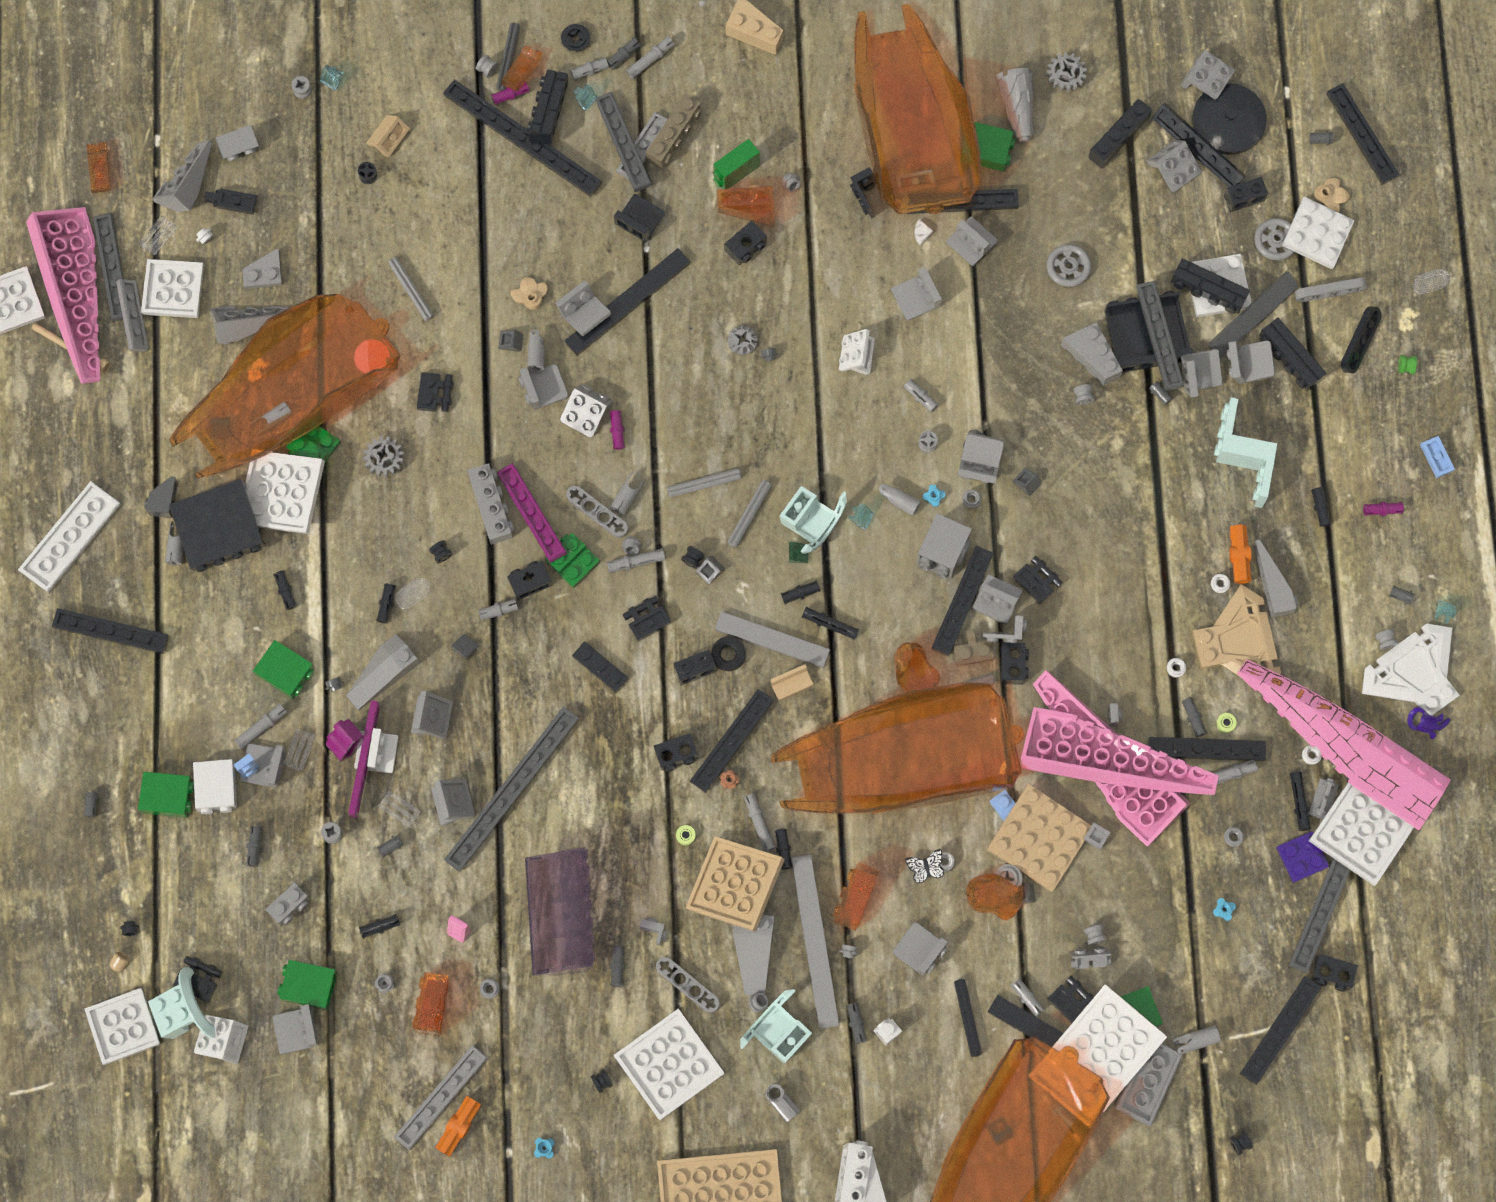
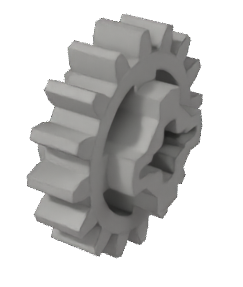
M1065 52L1063 57L1057 54V60L1055 58L1051 59V64H1048L1047 76L1050 77L1049 83L1054 82L1053 88L1059 86L1060 92L1065 88L1067 93H1069L1070 88L1076 91L1077 85L1082 87L1083 81L1086 80L1087 68H1084L1085 62L1080 63V56L1074 58V53L1068 56L1067 52ZM1077 72H1079L1078 78L1075 79V75H1077Z
M380 436L379 441L373 438V444L367 443L368 450H363L366 456L362 458L364 462H367L365 464L366 469L370 468L371 474L376 472L377 477H380L383 473L385 478H387L389 472L395 475L394 470L401 469L398 464H404L401 458L404 457V452L401 451L402 446L397 445V440L395 439L391 442L389 436H387L386 440H383L382 436ZM390 448L394 449L396 455H394V453H390ZM386 453L387 457H384V458L382 459V461H381V458H380V457H383L384 454ZM371 458L377 461V466L372 463Z

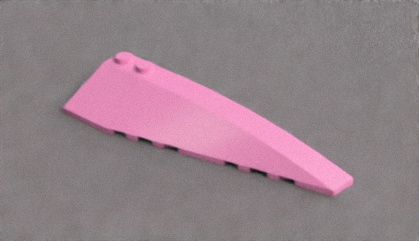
M86 208L32 212L26 224L65 345L81 384L99 382L100 358L98 357L99 329L97 324L95 238Z
M1047 670L1034 682V687L1050 710L1074 714L1081 720H1088L1100 728H1107L1112 733L1117 734ZM1095 782L1105 795L1109 805L1112 806L1118 819L1147 847L1191 804L1180 792Z
M1036 707L1033 708L1021 756L1022 769L1144 789L1215 795L1219 778L1216 774L1197 766H1190L1183 760L1171 758L1164 752L1152 750L1151 747L1123 735L1119 736L1107 728H1100L1094 725L1093 722L1081 720L1074 714Z

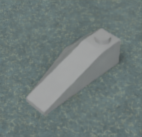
M210 140L198 142L184 159L186 163L174 170L173 174L175 176L169 183L165 181L152 199L155 203L176 212L189 211L194 207L212 142Z
M235 306L210 308L218 344H230L292 317L288 306H265L262 310L253 308V306H246V309H236Z
M395 634L379 647L346 696L359 711L420 663L408 646Z
M762 915L756 932L734 925L733 938L744 993L747 996H751L754 993L765 994L774 916Z

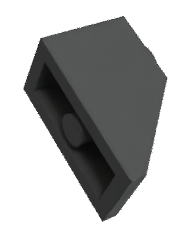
M171 476L149 492V498L145 499L144 508L150 516L173 517L169 504L174 503L178 487L176 477Z

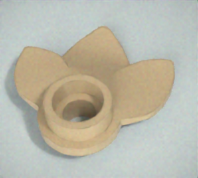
M1329 178L1323 185L1315 189L1314 197L1317 202L1323 203L1325 207L1339 213V204L1347 202L1350 199V195L1344 188L1340 187V179Z
M524 277L521 280L520 288L511 290L510 294L516 303H524L528 309L534 310L540 306L542 297L547 294L548 287L546 282L537 284L533 278Z

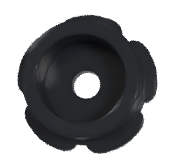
M126 921L124 925L120 926L123 936H135L140 928L134 921Z

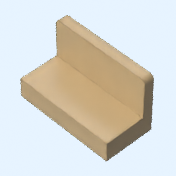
M387 115L366 144L376 147L385 157H389L410 128L399 117Z
M806 664L771 679L770 683L778 702L814 686L808 674Z

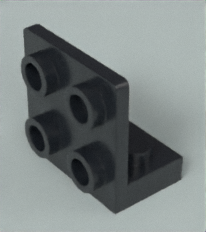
M868 167L850 177L852 181L850 187L859 201L864 214H869L872 219L875 216L863 191L872 190L878 183L873 171Z
M634 194L622 212L617 210L614 215V223L642 241L647 242L665 215V211Z

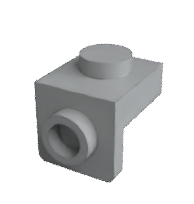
M647 917L646 920L641 919V930L658 934L656 945L660 946L661 942L666 941L668 931L665 930V924L658 923L657 919Z

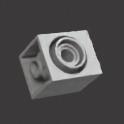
M937 513L918 552L916 564L925 571L931 570L936 572V575L940 578L951 579L957 565L961 566L969 549L972 529Z

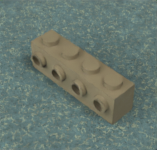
M687 94L683 95L646 151V161L660 169H663L671 161L674 151L680 147L682 139L690 132L693 122L700 117L702 113L701 102Z

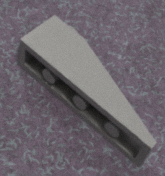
M1256 540L1253 547L1270 616L1272 618L1293 614L1297 609L1296 607H1298L1297 597L1293 596L1290 586L1262 542Z

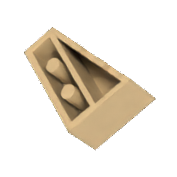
M737 0L725 25L726 35L776 55L783 41V30L747 0Z

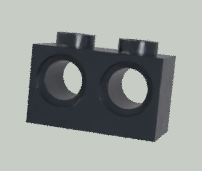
M1262 177L1228 187L1224 198L1229 211L1233 212L1265 202L1268 191Z
M1002 642L1000 684L1023 685L1025 679H1028L1029 668L1025 667V660L1029 659V649H1025V643ZM1013 650L1018 651L1020 656L1013 658L1010 652ZM1016 669L1020 675L1013 677L1009 671Z
M710 650L673 663L680 686L716 673V665Z
M690 733L654 745V751L661 771L666 770V772L677 769L678 765H691L698 759ZM683 747H689L691 752L688 755H683L680 750ZM665 753H670L673 758L670 761H664L662 756Z
M1319 954L1316 956L1311 979L1315 980V983L1318 985L1327 986L1329 984L1335 986V990L1346 992V990H1350L1353 987L1358 965ZM1321 966L1328 969V976H1323L1320 973ZM1340 972H1344L1347 974V982H1343L1340 980Z

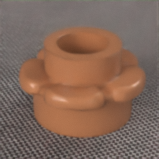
M732 770L723 772L720 776V783L724 788L733 789L739 783V776Z

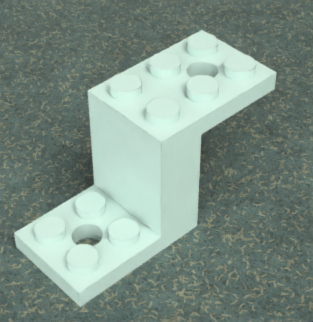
M1230 398L1229 403H1225L1224 409L1221 412L1220 420L1223 421L1221 426H1219L1217 438L1220 439H1218L1214 450V455L1217 456L1216 462L1258 470L1256 475V482L1258 484L1256 489H1254L1252 500H1255L1254 507L1262 508L1269 494L1277 443L1232 435L1238 399Z

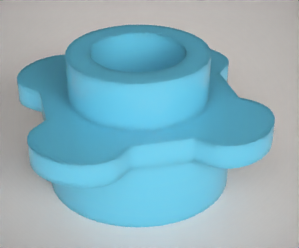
M930 485L928 492L923 494V499L932 504L933 507L939 506L941 499L945 498V492L937 489L936 485Z
M1223 898L1218 899V905L1213 910L1214 916L1224 918L1226 921L1231 920L1232 911L1236 908L1233 902H1226Z
M537 1138L535 1140V1157L540 1158L544 1156L548 1159L552 1158L554 1155L552 1152L555 1144L554 1140L551 1138L548 1140Z

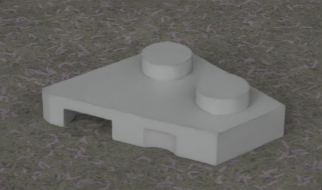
M275 249L243 269L245 289L282 285L279 249Z

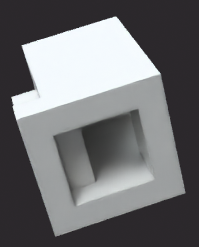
M889 1018L885 1019L873 1030L885 1046L902 1033V1030L894 1020Z

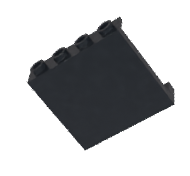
M1167 291L1163 295H1159L1177 361L1182 363L1181 356L1192 354L1193 348H1190L1179 302L1180 292ZM1132 297L1123 302L1115 300L1106 304L1104 313L1112 349L1122 369V373L1158 367L1140 300L1137 297Z
M242 479L169 504L191 570L202 572L207 570L210 565H222L226 563L225 560L239 559L244 556V553H256L262 550L261 547L266 546L262 540L246 492V484Z

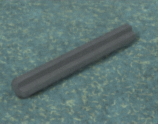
M511 23L509 26L496 86L498 91L505 90L508 85L520 26L517 23Z

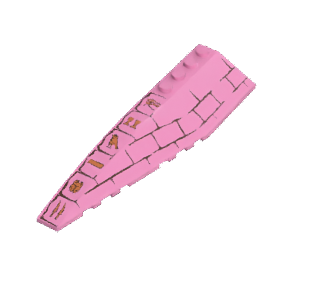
M1245 660L1237 674L1255 691H1259L1268 704L1271 702L1278 709L1277 713L1282 718L1285 716L1291 722L1290 725L1312 747H1317L1320 750L1321 756L1325 760L1329 759L1336 766L1335 769L1340 774L1343 773L1348 777V782L1353 787L1416 829H1421L1451 781L1449 778L1336 704L1276 672L1250 660Z

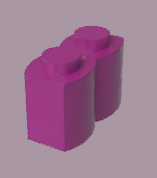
M349 718L345 721L340 720L334 725V731L327 736L326 746L342 762L354 753L364 736Z

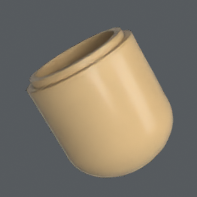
M115 952L110 961L111 969L116 972L123 971L129 961V957L123 952Z

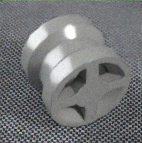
M484 55L478 61L476 70L483 72L484 76L490 78L496 72L499 63L490 60L488 55Z
M298 76L293 79L291 86L294 95L299 99H305L310 96L312 89L309 80L304 76Z
M1080 385L1073 389L1074 394L1077 396L1075 400L1077 405H1086L1094 402V396L1091 394L1092 385Z
M929 430L921 433L918 442L920 450L925 453L933 452L937 447V435Z
M1394 629L1385 630L1375 635L1376 639L1380 642V650H1386L1399 644L1398 640L1394 637Z
M328 822L322 827L321 835L327 843L335 844L341 840L342 830L336 823Z
M1103 924L1084 929L1085 934L1088 935V945L1098 944L1107 940V937L1103 934Z

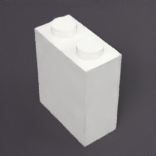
M232 759L193 763L195 809L201 812V814H212L213 811L220 810L221 813L232 812V809H237L236 770L234 767L235 762Z

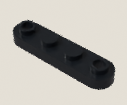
M1369 306L1365 309L1341 360L1343 372L1353 374L1358 370L1381 320V310L1378 307Z

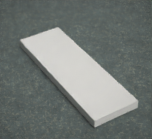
M90 481L18 570L49 593L121 506V503Z

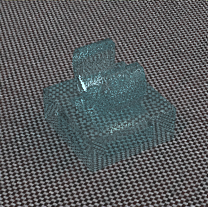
M326 65L323 67L320 82L335 91L339 88L344 72L337 71L335 66Z
M588 84L583 88L577 86L573 91L577 95L575 98L579 106L584 110H587L595 101L594 98H597L593 88Z
M859 503L858 507L852 508L855 511L854 516H849L848 518L859 528L866 530L874 513L866 505Z
M1438 599L1435 606V611H1437L1435 613V620L1443 614L1446 616L1444 623L1447 624L1450 617L1454 618L1457 606Z

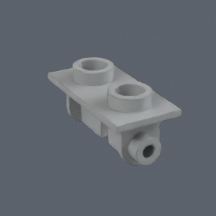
M1320 778L1308 815L1324 819L1332 807L1339 786L1334 783L1333 779L1328 778L1324 780Z
M1103 946L1095 947L1094 950L1077 948L1069 952L1071 958L1074 959L1071 960V968H1089V961L1093 962V968L1107 967V965L1111 964V958L1107 957L1111 956V952Z

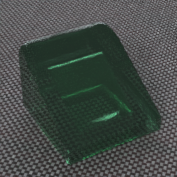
M789 542V563H808V553H801L805 544Z

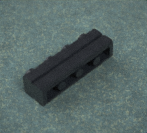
M548 69L545 76H541L540 87L542 88L536 94L537 107L533 106L531 117L534 118L532 122L529 121L527 128L532 141L552 143L568 85L567 73Z
M1137 99L1133 106L1090 149L1088 158L1097 166L1103 168L1150 118L1152 109L1143 101Z
M1183 258L1171 280L1176 288L1181 290L1187 289L1191 291L1190 293L1193 296L1206 298L1214 306H1223L1231 314L1240 313L1250 292L1249 289Z
M1279 317L1261 330L1259 334L1260 341H1270L1273 357L1278 361L1281 360L1285 371L1289 375L1293 374L1297 379V385L1301 389L1305 388L1306 391H1309L1325 379L1327 373Z

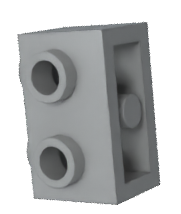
M251 125L215 138L222 159H228V162L238 159L239 154H252L259 147Z
M294 882L265 910L283 927L294 919V915L297 912L303 911L311 899Z

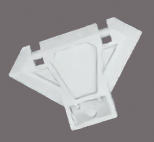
M1425 624L1421 627L1424 632L1419 636L1414 632L1378 658L1376 661L1379 666L1375 669L1371 665L1367 666L1364 669L1362 694L1415 702L1418 707L1423 708L1430 715L1440 711L1459 697L1458 692L1447 680L1452 628ZM1429 639L1432 643L1427 646L1425 641ZM1382 672L1386 674L1384 678L1380 676Z

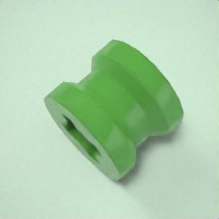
M1400 355L1398 372L1402 374L1409 372V374L1414 375L1417 367V356L1406 357V355Z

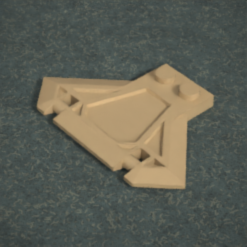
M1241 584L1213 627L1193 630L1192 634L1201 669L1222 665L1239 676L1237 673L1247 659L1258 665L1265 662L1267 669L1281 674L1280 667H1274L1272 662L1278 658L1267 612H1260L1259 606L1264 605L1263 597ZM1247 608H1252L1253 614H1249Z

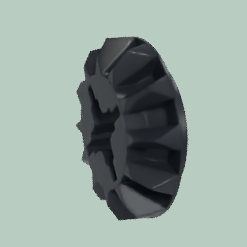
M571 24L562 31L561 41L563 46L569 51L578 52L582 49L585 50L586 46L589 45L590 33L583 25ZM579 33L580 41L576 40L573 44V38L571 37H575Z

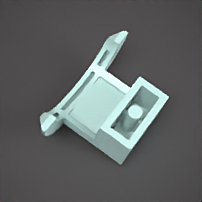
M802 486L780 514L781 524L811 542L808 545L805 544L801 553L806 554L815 551L829 536L846 507V492H843L840 496L835 511L820 503L817 495Z
M183 967L180 970L179 985L148 1001L161 1038L175 1039L189 1031L188 1025L193 1022L206 1036L210 1038H215L216 1036L214 1025L205 1018L195 999L191 985V977L194 972L190 967Z
M794 989L785 990L740 1039L741 1049L754 1036L782 1063H786L807 1040L812 1032L781 1007L795 992Z

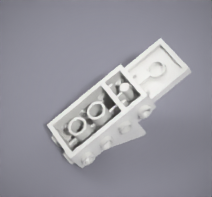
M856 1141L843 1145L835 1202H886L872 1152L873 1147L868 1146V1142Z

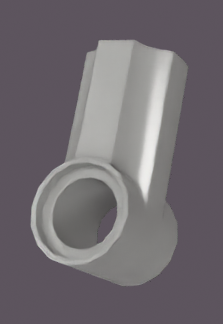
M772 1084L766 1089V1099L786 1122L800 1112L780 1085ZM777 1088L780 1092L779 1098L772 1099L769 1096V1090Z

